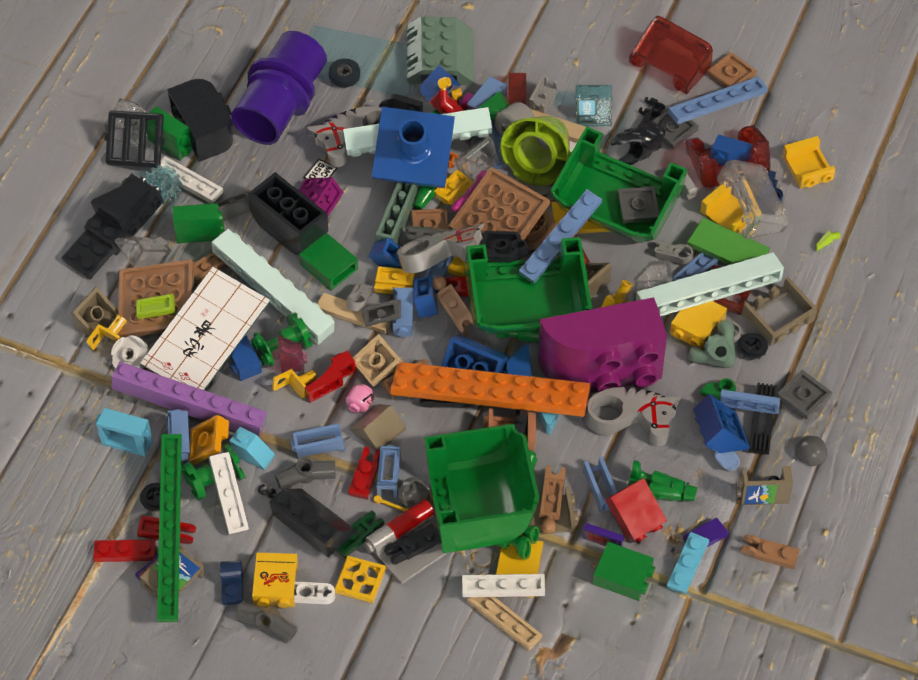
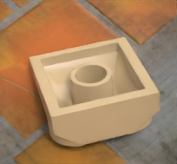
M380 334L353 357L356 367L373 387L389 374L395 373L397 364L403 362L401 357Z

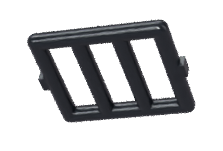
M109 111L108 128L104 136V141H107L106 163L108 165L160 168L162 145H165V138H163V114ZM115 118H124L122 158H113ZM131 119H140L138 160L129 159ZM147 120L156 121L154 161L145 160Z

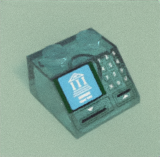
M576 85V124L585 127L612 126V85Z

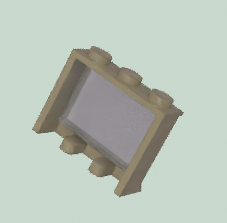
M787 277L782 288L772 287L769 296L766 298L759 295L755 299L753 306L746 302L743 306L742 316H745L770 343L769 345L772 346L776 342H782L787 335L799 331L803 325L812 323L816 318L817 307Z

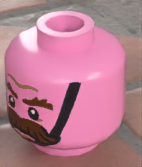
M355 385L351 388L345 401L351 412L355 414L365 413L373 403L374 395L372 389L367 385Z

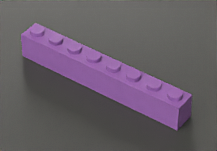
M120 361L112 375L113 390L171 410L180 409L188 411L189 416L203 421L216 415L222 416L229 421L228 429L235 432L239 427H242L260 437L266 423V411Z

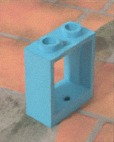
M104 408L101 415L99 414L96 418L98 436H100L102 445L146 457L153 441L147 419Z

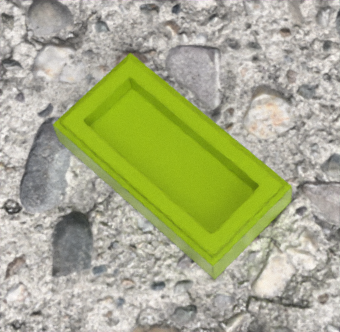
M173 294L136 300V316L138 320L175 313V296Z

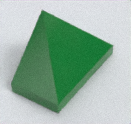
M498 91L477 109L488 107L492 121L500 111L510 104L501 91Z

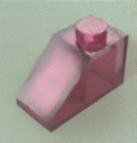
M277 336L281 373L290 369L294 372L305 371L304 364L308 362L306 352H302V345L282 336Z

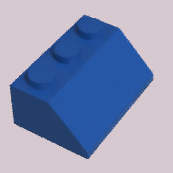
M456 335L450 339L441 367L503 373V369H506L510 356L461 335Z
M708 394L693 408L696 416L695 420L699 424V431L703 435L704 444L710 450L714 449L718 453L748 450L750 448L738 415L730 407L711 394Z

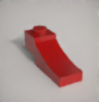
M348 350L338 353L331 358V365L327 371L316 381L305 387L306 398L309 403L342 387L343 378L356 372L355 360Z

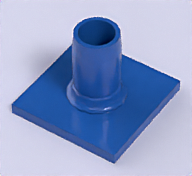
M382 107L372 179L445 189L455 116Z

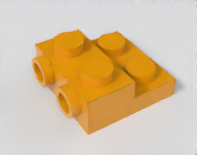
M216 415L191 428L188 462L196 465L208 459L209 456H214L221 452V441L228 438V420Z

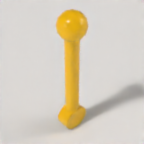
M380 495L374 497L376 504L382 503L403 512L409 509L408 507L404 508L383 500Z

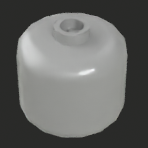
M515 102L497 114L495 118L496 129L500 136H503L505 130L513 122L535 116L527 105Z

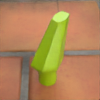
M828 230L815 245L816 252L832 244L833 240L840 239V232L831 233Z

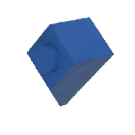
M718 134L711 148L710 161L724 166L749 161L753 144Z
M389 237L374 242L368 256L373 262L382 267L402 269L397 255L400 246Z
M432 275L414 279V302L419 318L438 314V303Z
M245 333L232 354L233 364L230 365L233 374L238 375L240 381L262 373L261 362Z
M529 344L524 345L507 361V369H503V374L531 377Z

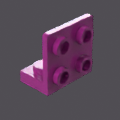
M333 177L307 178L302 182V186L299 189L301 193L327 212V217L344 193Z

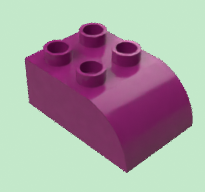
M655 298L540 319L538 363L544 375L548 379L590 383L589 393L636 384L639 387H648L655 384L658 379H662L667 339Z

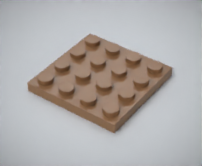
M490 167L448 226L450 229H465L483 223L484 227L480 231H514L519 233L521 239L524 240L551 202L546 197Z
M192 259L120 270L118 315L127 320V323L118 333L120 338H126L129 335L143 336L163 333L194 292V261ZM167 294L175 296L174 314L138 320L136 316V300Z

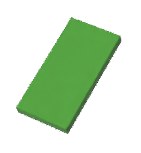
M702 218L687 242V245L728 265L766 255L770 251L769 247L705 218Z

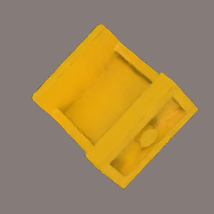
M818 136L784 145L782 157L800 189L809 188L823 182L827 183L834 179L836 169L834 166H829L819 148L821 141Z
M711 301L680 310L671 322L670 334L676 339L690 344L692 347H700L703 350L708 337L717 325L726 319L727 308Z

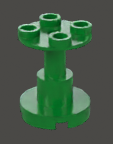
M296 312L287 316L288 327L278 331L279 335L265 342L258 332L253 334L254 338L251 339V343L261 354L259 358L263 366H274L271 352L282 346L289 348L298 343L303 350L313 346V342L308 341V338L311 337L310 332L303 319L296 318L298 317Z
M228 443L223 445V453L229 452L236 479L238 481L245 479L243 470L238 467L240 460L237 453L232 452ZM190 462L181 465L185 481L192 488L191 492L195 499L199 501L205 498L206 492L204 487L215 482L211 467L206 464L195 469Z

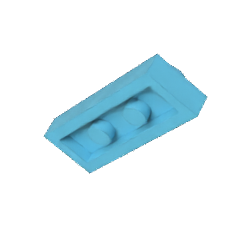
M690 532L667 583V588L683 595L687 594L707 549L709 539Z

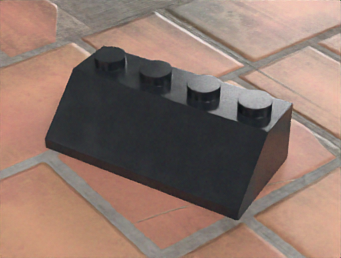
M302 488L283 489L269 501L274 517L328 558L357 533L354 527Z

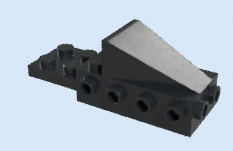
M131 173L128 178L122 181L120 187L93 199L91 204L95 215L87 220L84 226V233L61 257L62 260L89 279H92L113 254L116 256L164 203L160 194L161 190L155 185H149L143 177H137Z

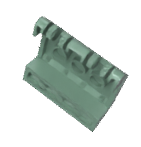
M419 17L406 26V37L408 39L406 43L408 83L421 84V75H430L440 65L450 75L456 76V81L461 85H474L473 31L469 26L456 17Z

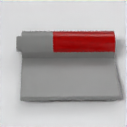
M426 499L421 500L367 536L364 543L369 553L373 552L401 584L448 554L442 552L441 543L409 560L406 559L394 565L390 558L395 554L388 556L384 552V549L391 543L397 542L431 523L438 530L435 511Z

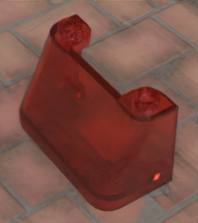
M655 16L631 51L629 62L636 67H642L645 62L672 76L674 87L678 91L688 94L711 67L713 48L702 38L661 16Z
M755 125L746 126L738 133V140L753 144V148L750 151V159L726 165L717 164L716 159L710 158L712 147L705 149L704 142L701 139L691 138L685 140L686 149L700 183L704 187L713 188L722 185L726 180L729 183L763 177L769 173L771 168L769 141Z

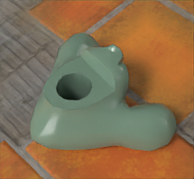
M722 320L717 325L720 335L709 336L704 345V351L696 346L688 349L687 356L689 360L693 363H706L721 368L733 367L735 363L733 323L728 320Z

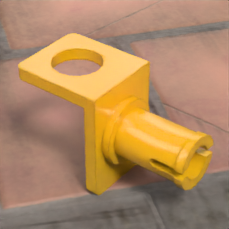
M622 280L617 292L606 296L601 307L631 302L627 299V295L633 284Z
M117 314L108 328L98 324L86 343L94 350L104 336L116 342L120 339L117 334L127 323V320ZM98 334L96 341L93 342L94 337Z
M290 369L273 378L272 390L276 391L290 384L303 399L306 394V385L316 381L317 375L313 370H310L301 376H297ZM285 378L282 383L278 384L279 380Z

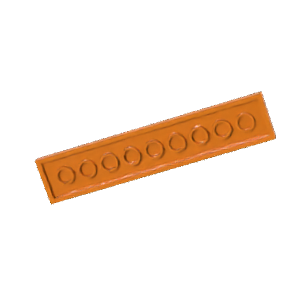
M401 362L397 364L390 391L391 395L585 417L590 383Z

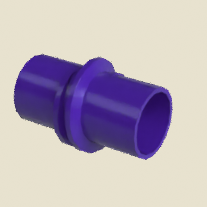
M299 31L284 32L267 58H260L252 63L247 72V89L231 113L233 124L245 137L260 144L272 145L277 143L293 115L301 116L306 113L310 106V101L315 96V86L313 83L327 62V55L323 47L315 39Z

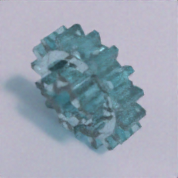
M158 165L157 170L152 167V173L146 172L148 177L144 179L151 186L155 185L161 190L160 194H162L161 196L164 201L163 205H165L166 200L172 202V196L178 197L176 191H181L178 185H181L182 182L179 180L180 175L176 173L174 168L170 169L168 165H165L163 169L161 165Z

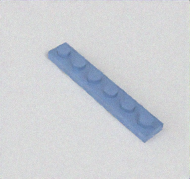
M755 77L669 107L668 114L678 125L767 93L768 87L759 77Z
M587 189L521 267L519 274L535 284L558 256L561 239L573 238L600 206L602 199Z

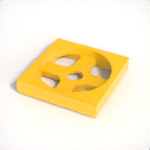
M347 555L335 586V593L374 603L386 571V566ZM360 565L359 570L355 572L348 571L350 568ZM369 567L376 572L377 578L368 576L367 571ZM358 576H363L364 580L362 582H359L356 580V578ZM343 578L353 581L354 584L351 590L344 587ZM365 584L373 586L371 592L367 594L360 593L361 587Z

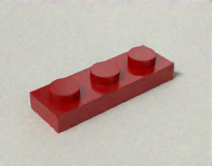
M95 540L93 559L94 562L151 561L155 558L156 540Z

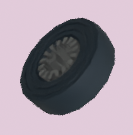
M347 58L338 59L329 67V78L335 86L351 87L360 79V67L354 60Z

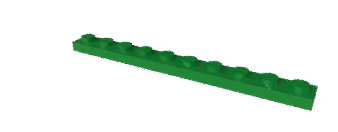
M162 434L157 623L178 622L182 434Z

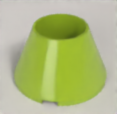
M552 116L523 118L513 122L505 130L501 139L500 149L505 165L508 164L512 169L513 175L525 183L536 186L553 184L570 156L569 133L566 126L559 119ZM535 137L544 140L550 147V150L539 145Z

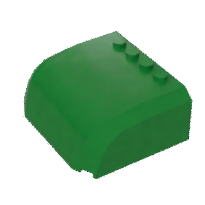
M586 126L551 189L552 197L562 210L568 212L588 189L600 197L602 203L587 221L638 243L655 240L684 189L688 169L670 162L663 175V179L600 153L603 133ZM654 187L660 214L658 219L654 222L623 224L617 195L618 189Z
M581 237L561 239L558 257L555 258L535 284L519 274V270L527 260H518L510 263H488L486 244L466 246L464 268L474 326L490 335L540 331V319L591 310L592 303Z
M514 424L424 437L428 473L443 553L483 548L511 541L528 528L536 511L539 493L527 438L522 432L519 433L515 429Z

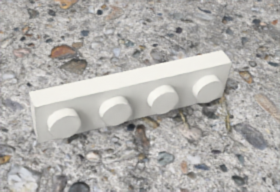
M166 156L162 158L160 168H154L155 173L210 204H213L223 193L222 187Z
M229 452L209 456L228 535L248 531L249 528Z
M462 575L463 597L545 596V575Z

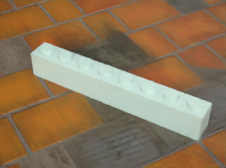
M488 107L441 114L455 116L452 139L460 138V140H467L472 136L486 137L492 134ZM379 124L343 129L347 156L357 157L367 152L375 154Z
M227 229L212 241V252L259 294L270 300L269 303L286 318L288 315L296 312L298 314L296 318L303 319L310 332V339L317 345L334 332V319L329 314H325L317 303H312L303 291L296 289L289 279H285L277 268L271 267L263 256L255 253L254 249L249 244L246 245L237 233Z
M773 252L666 284H660L652 288L643 289L637 292L636 301L654 297L660 316L782 281L784 267Z

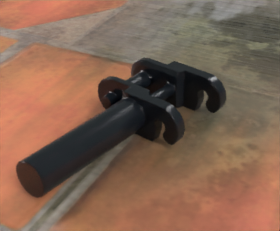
M645 97L644 101L652 105L651 109L645 108L644 111H642V107L639 108V113L644 115L640 124L648 123L652 116L656 118L660 116L661 110L666 108L665 105L658 102L657 99L651 97L648 100L649 98Z

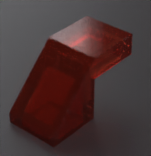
M509 73L508 103L510 105L515 102H521L526 105V73Z

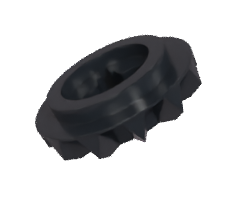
M747 333L742 335L737 342L738 353H741L743 358H750L751 361L755 358L760 359L766 355L768 343L759 334ZM756 344L755 349L749 350V346Z
M160 483L147 485L140 494L141 504L145 509L151 510V512L154 510L160 511V498L159 502L154 500V493L158 497L160 496Z

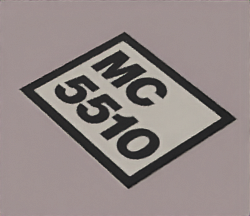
M318 158L303 178L331 177L338 167H334L330 163Z

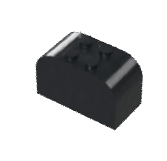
M193 79L167 89L171 113L174 118L189 127L192 150L199 162L224 153L232 146L233 123L230 118L231 110L228 104H224L221 92H217L211 82L205 79Z
M276 172L248 193L250 211L257 224L295 255H299L329 231L327 212Z

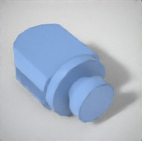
M712 449L715 452V459L725 470L733 471L737 469L740 459L735 452L718 453Z

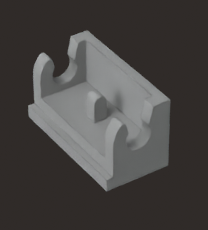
M542 75L529 99L530 109L548 114L559 93L557 80L550 84L548 76Z

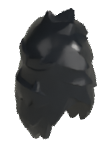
M649 121V123L638 124L637 127L626 129L624 132L617 134L611 140V146L629 143V151L619 161L634 165L638 161L649 158L652 152L662 147L666 130L663 129L662 122L656 124L653 121Z

